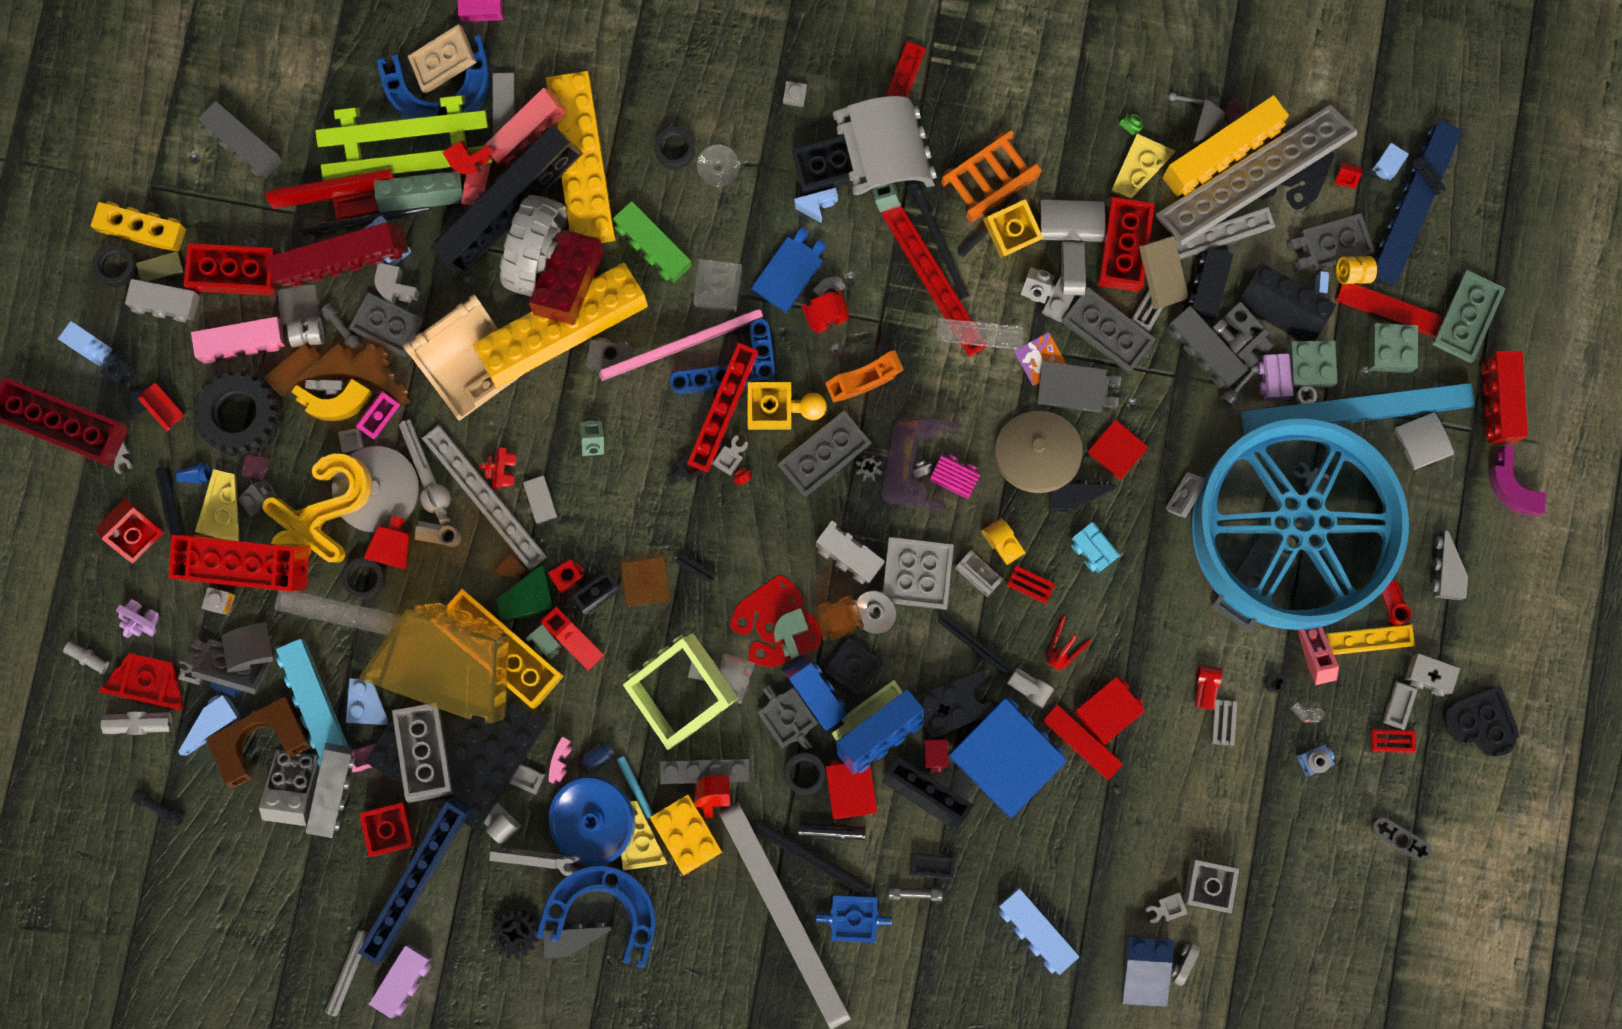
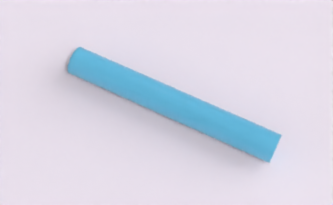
M623 756L617 759V762L645 818L648 819L654 814L629 764Z

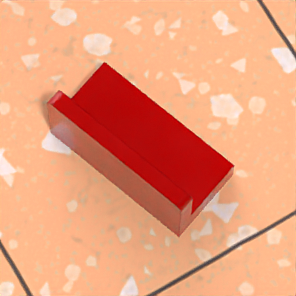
M156 382L138 395V400L167 432L171 429L172 425L185 416Z

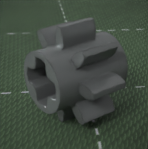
M863 455V462H856V465L861 467L856 472V475L862 474L864 476L863 481L867 478L875 481L874 475H881L882 473L881 470L877 469L882 462H876L874 460L875 455H872L871 459H867ZM866 464L874 466L871 473L868 470L864 471Z

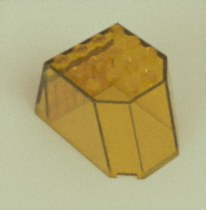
M440 603L422 604V606L415 605V608L405 610L359 678L360 680L464 718L471 719L472 715L486 717L485 722L495 723L504 719L506 711L509 635L505 634L501 628L488 625L489 621L478 617L476 619L468 618L467 613L455 610V612L447 610L448 606Z

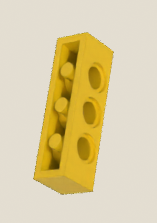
M107 201L106 204L98 202L91 223V227L97 232L172 252L180 251L186 229L180 224L181 221L170 217L167 220L161 219L159 215L148 212L147 215L142 214L133 207H127V209L119 208L118 204ZM122 216V221L119 224H115L116 219ZM139 222H143V226L136 230V225ZM164 227L163 232L160 235H156L157 229Z

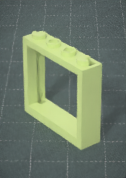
M694 633L686 637L682 634L674 639V645L671 648L666 646L660 650L657 659L651 658L643 664L644 669L641 671L637 669L628 676L630 680L623 684L667 750L681 743L739 699ZM683 648L719 701L675 733L640 681Z

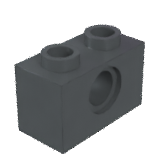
M605 338L590 340L586 365L588 369L601 371V369L634 357V347L626 341L611 343ZM609 351L617 353L613 360L605 358ZM632 370L627 371V372L622 373V374L631 375V371H632Z

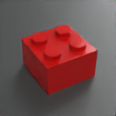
M403 802L359 813L368 857H375L417 846L408 803Z

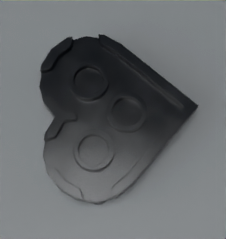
M1496 686L1456 701L1444 712L1445 729L1455 742L1465 744L1474 742L1484 755L1494 757L1506 755L1513 751L1517 738H1519L1516 722L1501 686Z

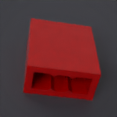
M1117 677L1113 678L1074 711L1101 745L1108 743L1145 712L1143 709L1144 703L1137 695L1132 696L1128 691L1129 685L1122 678L1120 680Z
M842 760L829 761L830 766H826L833 819L877 813L871 766L864 772L859 773L858 771L853 775L848 767L843 764Z

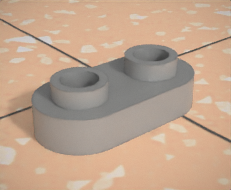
M1192 941L1190 944L1186 943L1181 951L1183 958L1180 964H1176L1171 972L1174 983L1182 986L1187 980L1201 949L1199 944Z

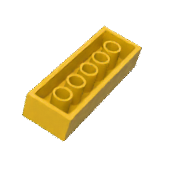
M1273 95L1170 164L1162 178L1177 198L1182 194L1186 196L1194 191L1195 186L1199 183L1203 185L1212 179V175L1216 171L1221 173L1230 166L1229 163L1234 159L1237 162L1247 155L1246 152L1251 148L1253 150L1259 148L1268 136L1272 139L1281 132L1280 129L1286 125L1285 121L1289 116Z
M463 589L459 591L433 621L436 626L532 709H536L564 677Z

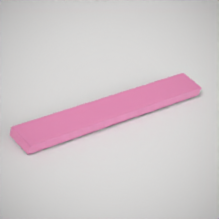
M759 309L601 369L599 373L601 381L749 325L754 320L761 319L763 317L762 312Z

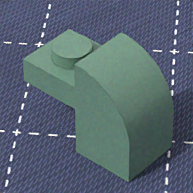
M895 182L872 188L875 202L880 212L901 206Z
M801 608L783 615L776 623L774 629L775 643L784 640L785 643L781 644L785 657L790 655L791 660L800 657L793 636L808 631Z

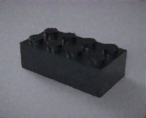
M844 135L792 149L804 196L853 183L848 175L853 171Z

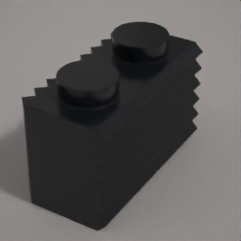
M605 571V574L598 576V579H594V582L591 581L590 584H587V587L583 586V589H580L579 592L576 591V594H572V597L582 612L587 615L621 591L611 574Z

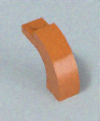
M894 350L862 368L838 374L825 384L833 402H838L894 379L895 375L903 371V367Z

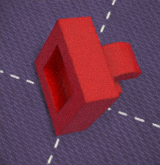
M1346 162L1341 163L1335 177V184L1355 189L1362 175V168L1356 164L1353 166L1346 164Z

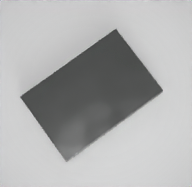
M367 292L348 330L407 358L408 353L402 345L406 342L410 343L416 338L415 336L420 333L426 320Z

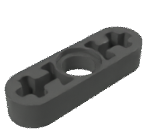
M1377 818L1371 823V831L1376 837L1412 859L1426 861L1431 857L1432 849L1427 842L1389 819ZM1385 823L1384 827L1389 831H1393L1390 835L1387 832L1379 833L1380 828L1377 825ZM1399 833H1403L1407 837V842L1403 846H1399L1396 843V836ZM1411 845L1416 847L1423 846L1425 855L1417 856L1418 851L1409 847Z

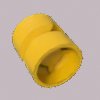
M1346 256L1339 258L1337 262L1336 276L1341 284L1372 283L1376 278L1377 265L1372 256Z

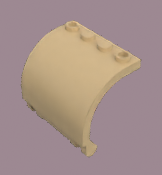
M474 294L469 297L470 300L464 304L460 303L457 305L456 309L423 333L417 334L413 341L402 345L459 421L519 378L517 377L496 389L480 362L472 343L499 329Z

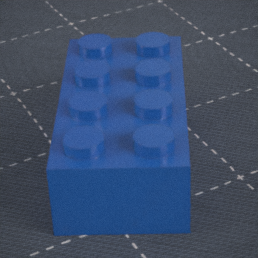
M908 689L840 739L837 742V755L853 775L858 771L859 773L864 772L870 767V762L874 759L879 760L883 758L891 746L894 745L896 747L905 740L907 734L910 732L915 733L923 726V707Z

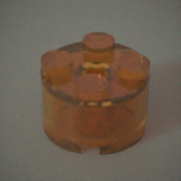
M851 596L839 599L838 603H823L818 606L819 610L815 613L823 640H827V636H830L831 640L840 639L854 634V629L858 626L859 630L864 628L857 602L852 600Z

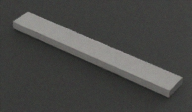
M437 425L422 437L423 441L526 567L532 571L543 562L547 556L444 430Z

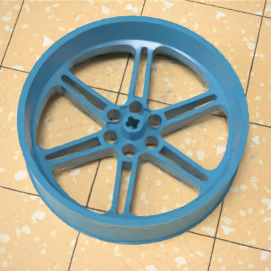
M1301 418L1287 419L1261 426L1249 432L1233 444L1209 470L1204 478L1207 483L1194 503L1192 539L1197 560L1207 581L1219 596L1220 594L1224 596L1223 600L1245 617L1255 618L1258 623L1280 629L1306 630L1323 627L1335 623L1368 605L1385 590L1394 578L1404 558L1408 542L1409 516L1407 503L1400 482L1391 466L1365 439L1346 428L1326 421ZM1307 440L1319 442L1327 448V456L1305 495H1299L1278 466L1266 453L1268 446L1283 441ZM1336 453L1338 459L1322 492L1319 493L1315 489ZM1255 454L1259 456L1285 494H1281ZM1244 459L1252 465L1277 505V512L1222 515L1218 512L1217 499L1219 490L1228 471L1236 461ZM1343 461L1354 464L1372 483L1383 506L1382 514L1332 512L1326 509L1325 500ZM1286 499L1291 500L1293 502V509H1290L1285 505ZM1308 499L1313 500L1315 502V509H1312L1307 505ZM1275 518H1280L1284 522L1283 528L1275 524ZM1319 518H1324L1327 521L1328 526L1326 528L1319 524ZM1267 520V526L1217 525V522ZM1337 520L1379 521L1382 525H1337ZM1301 522L1303 526L1297 528L1295 523ZM1377 532L1380 534L1382 549L1379 561L1371 578L1361 590H1355L1351 586L1340 562L1327 541V533ZM1269 533L1275 534L1278 537V546L1256 588H1249L1244 585L1226 566L1215 545L1217 534ZM1287 537H1292L1296 541L1295 547L1287 543ZM1309 537L1316 538L1318 545L1312 546L1309 542ZM1299 550L1307 552L1333 592L1334 601L1330 605L1310 610H1288L1278 608L1272 603L1273 592ZM1321 550L1337 579L1342 585L1346 595L1342 593L1334 576L1332 575L1331 571L1327 567L1326 563L1324 562L1323 558L1321 557L1318 551ZM1283 551L1288 556L1265 596H1262L1261 591Z

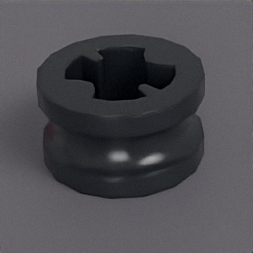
M1274 673L1265 679V687L1270 693H1279L1286 688L1287 682L1282 674ZM1273 677H1276V680L1281 682L1278 685V689H1276V686H1271V682L1274 681Z

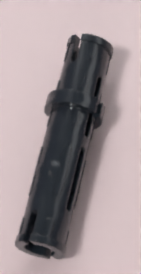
M799 823V837L865 841V826H846L845 823L841 825Z

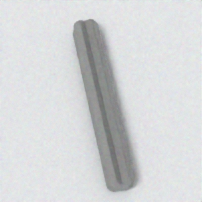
M358 930L325 1010V1013L328 1015L337 1016L362 956L358 954V951L369 934L365 930Z

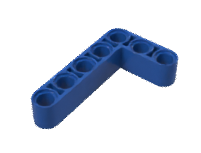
M756 319L750 325L752 349L757 350L760 347H765L768 349V353L764 356L758 354L745 386H748V382H771L775 377L769 325L766 320ZM762 326L766 331L758 335L754 332V329ZM729 365L675 372L670 377L671 389L674 393L680 395L718 390L721 382L717 380V376L721 373H726ZM762 368L771 370V374L767 377L761 376L759 372ZM704 376L707 378L705 384L699 385L695 382L696 378ZM677 379H684L686 381L685 385L681 388L676 387L674 382Z

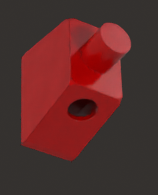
M391 515L389 526H378L364 559L402 569L407 568L410 532L401 530L404 521L403 517Z

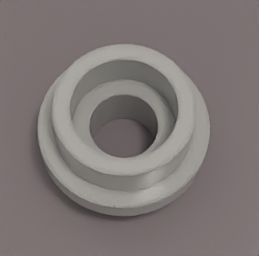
M1315 751L1310 754L1308 766L1313 772L1323 773L1329 769L1331 761L1328 754L1323 751ZM1317 758L1323 760L1322 766L1317 765Z

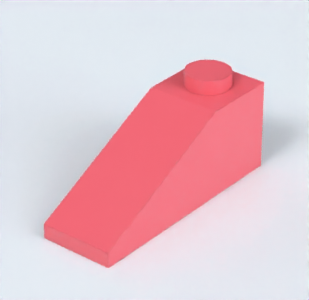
M492 159L493 162L478 164L482 171L467 174L462 197V206L465 210L478 201L483 191L490 188L494 159Z
M1323 628L1298 630L1307 666L1315 685L1337 680L1339 665Z

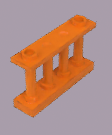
M1012 130L1008 133L1002 132L994 139L995 142L957 168L951 167L943 173L944 177H942L941 182L943 187L951 182L969 206L966 218L970 224L1012 196L1014 192H1018L1040 176L1042 170L1037 164L1032 167L1030 165L1027 166L1011 145L1010 141L1014 135ZM1001 147L1004 148L1020 170V175L1015 179L1008 176L992 154ZM983 159L987 160L1003 182V187L997 191L991 188L975 166ZM967 170L986 194V199L980 203L973 199L958 178Z

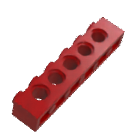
M740 343L737 344L687 463L689 466L706 473L709 472L758 356L757 350Z

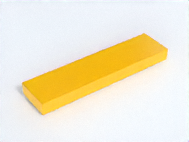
M1412 624L1325 633L1334 655L1415 646Z

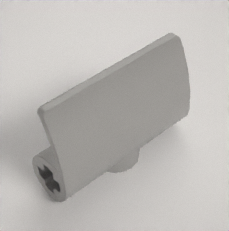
M1040 201L1041 220L1039 230L1043 237L1041 240L1104 242V202Z

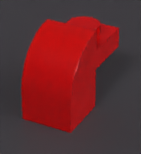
M460 141L442 153L455 171L462 174H474L482 171L478 163L480 162L483 165L493 159L491 155L495 151L491 145H487L472 154L465 142Z
M729 775L707 776L696 782L694 787V807L704 810V818H713V806H730Z

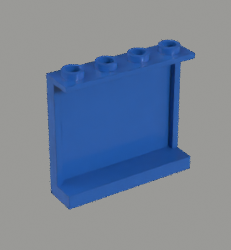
M1001 697L999 699L1000 703L955 748H951L948 751V756L1008 817L1012 818L1067 760L1063 757L1065 753L1057 745L1052 746L1047 741L1049 737L1041 729L1037 731L1032 726L1034 722L1028 715L1024 714L1022 716L1017 711L1019 706L1011 698L1007 700Z

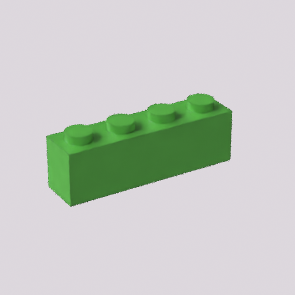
M632 201L613 218L615 223L614 229L621 236L626 235L630 239L629 244L636 251L640 249L645 254L643 258L649 265L653 266L655 264L660 269L658 273L664 280H670L674 284L692 267L691 260Z

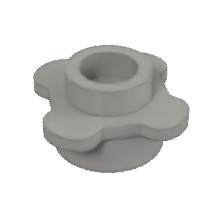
M920 460L913 463V467L909 470L914 473L915 477H921L931 472L930 466L932 464L929 461Z

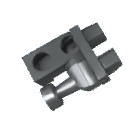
M1241 302L1212 328L1216 335L1220 334L1228 344L1227 347L1249 368L1259 360L1252 352L1255 347L1265 354L1274 346L1267 337L1270 333L1263 328ZM1227 324H1230L1238 332L1235 336L1225 328Z

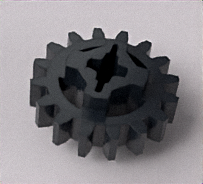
M514 910L510 911L509 916L502 913L503 920L495 919V923L498 926L491 927V931L495 932V935L491 936L490 940H496L492 947L500 948L499 955L506 952L507 959H510L512 954H514L515 959L520 958V953L527 956V949L532 951L535 949L532 942L539 941L538 938L534 937L537 929L533 928L537 922L529 921L530 914L523 917L522 910L517 915H515ZM514 919L512 926L509 928L502 927L507 921ZM523 922L528 927L529 933H526L523 929ZM517 929V934L523 937L512 940L513 936L506 932H512ZM500 936H503L507 942L506 946L502 943ZM519 942H527L523 948L515 950Z

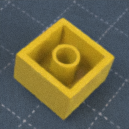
M1026 199L983 219L1000 258L1043 239Z

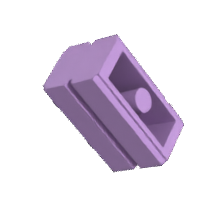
M1264 355L1260 362L1257 363L1258 374H1262V383L1259 384L1260 395H1264V401L1290 400L1294 396L1290 355Z

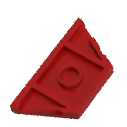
M130 653L122 661V665L115 669L111 674V678L98 691L178 710H183L184 708L175 664Z

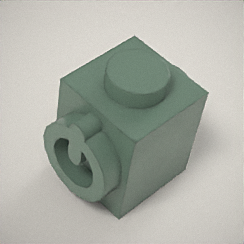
M590 420L580 422L582 456L604 454L602 421Z

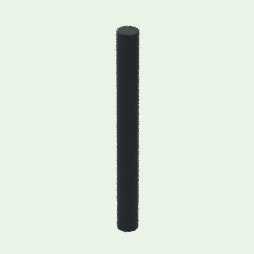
M1014 192L996 212L1016 204L1021 198L1020 194ZM985 224L958 251L961 257L964 258L988 233Z

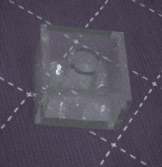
M699 259L693 300L694 306L737 312L742 264Z

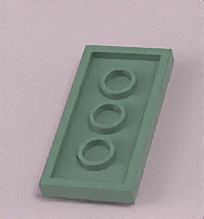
M1466 270L1432 345L1472 363L1476 358L1506 288Z

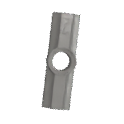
M127 712V714L103 715L101 719L102 734L127 733V735H145L149 732H171L173 727L172 714L167 712Z

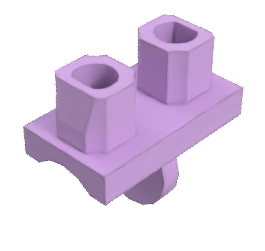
M133 599L124 607L119 605L116 609L119 612L118 618L123 620L119 626L124 629L123 636L126 638L131 637L132 634L139 637L142 631L153 637L156 633L155 625L159 620L158 613L148 609L143 617L138 615L142 607Z

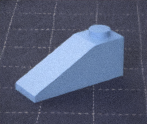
M217 695L208 701L209 705L203 708L178 751L180 755H189L205 744L206 738L218 730L230 726L234 720L242 718L228 696Z

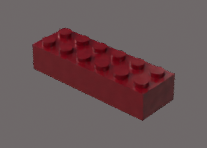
M386 222L267 257L274 283L297 288L303 286V282L322 281L323 277L330 275V277L340 276L344 270L357 271L362 269V265L370 264L371 266L383 263L382 260L390 258V260L403 257L402 254L409 251L403 227Z
M3 377L0 383V424L112 468L129 427L6 377Z

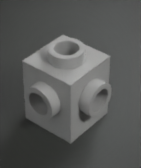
M1030 267L1021 295L1030 298L1032 301L1045 303L1047 296L1052 297L1056 287L1055 284H1052L1054 275L1045 270H1037Z

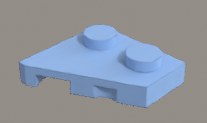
M349 680L346 723L390 724L373 680Z

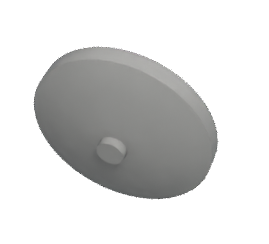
M382 446L366 447L352 453L351 456L361 460L369 469L372 478V491L367 503L356 512L341 517L353 527L369 533H375L379 525L389 526L391 515L403 517V523L406 522L415 511L420 497L419 478L410 461L399 452ZM343 472L337 473L333 478V498L344 495L349 489V479Z

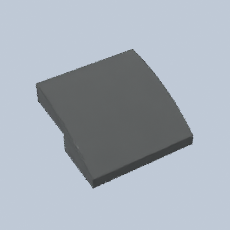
M266 622L244 626L221 635L227 673L250 670V664L273 662Z

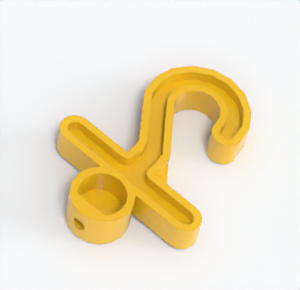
M331 454L322 457L313 466L312 474L316 479L330 480L337 473H345L349 479V489L344 495L297 511L282 499L267 498L263 503L264 512L286 529L275 535L271 544L291 543L310 545L309 556L312 549L328 562H341L345 558L344 548L321 531V527L326 521L356 512L367 503L372 491V478L369 469L361 460L351 455Z

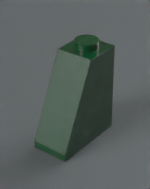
M544 566L536 568L497 599L498 605L494 606L497 618H501V621L505 623L550 612L555 608Z

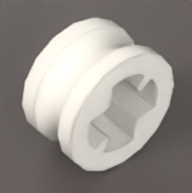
M1302 387L1296 393V401L1298 404L1314 403L1317 398V392L1313 387ZM1307 391L1310 393L1309 397L1311 399L1304 401L1302 399L1304 396H1301V393L1304 394Z

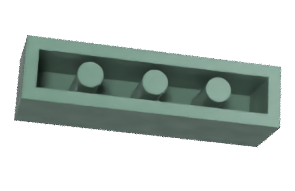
M457 171L374 181L375 200L380 213L462 203L464 184L461 173Z

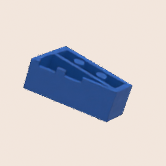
M802 655L782 669L825 731L847 716L844 711L847 708L840 697H834L832 694L834 688L828 680L823 681L820 677V674L823 672L816 662L811 663Z

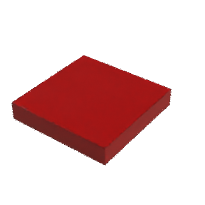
M1115 420L1087 453L1118 480H1121L1149 447Z

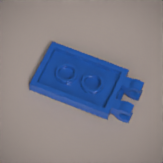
M802 227L794 240L787 237L751 288L752 291L786 314L822 265L823 260L819 256L826 248V243L820 239L813 249L805 245L804 241L809 236V232Z

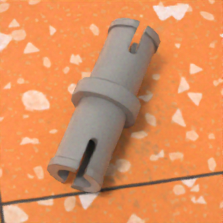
M72 640L66 644L63 650L65 654L79 660V664L87 665L100 674L106 671L110 663L93 654L91 649L86 650Z

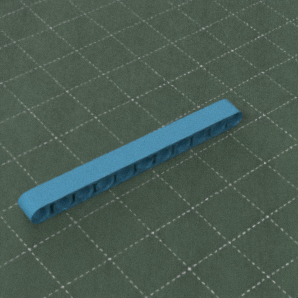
M1460 384L1242 412L1241 420L1243 433L1246 435L1261 426L1287 419H1315L1333 424H1343L1473 407L1476 404L1472 384Z

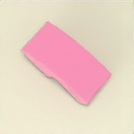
M565 737L561 738L551 760L549 782L555 784L556 781L561 782L567 773L564 770L567 765L560 760L561 758L565 759L572 750V747H570L572 742Z

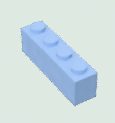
M1019 888L1015 889L998 905L1001 909L998 912L1006 922L1011 920L1016 926L1013 929L1021 939L1026 938L1031 943L1028 946L1029 949L1036 956L1041 955L1046 960L1043 964L1051 973L1056 972L1060 975L1079 958L1076 952Z

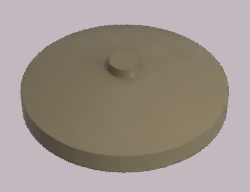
M1031 411L1010 420L999 433L995 447L997 466L1004 478L1013 486L1032 493L1051 492L1069 483L1080 468L1083 453L1082 442L1074 426L1063 417L1047 411Z

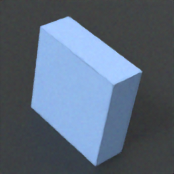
M1321 271L1316 276L1315 292L1321 296L1328 292V272Z

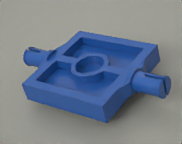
M833 895L830 913L817 912L816 917H825L816 918V922H829L831 926V941L876 943L878 926H892V921H883L892 920V916H879L877 897Z

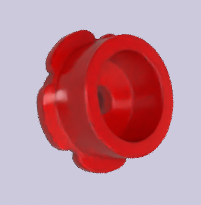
M742 468L735 472V478L732 481H735L737 486L744 484L753 478L750 474L751 470L746 471L745 468Z

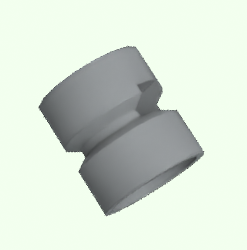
M319 316L306 318L305 321L301 318L288 320L287 330L292 348L305 346L306 343L310 345L324 343V330Z

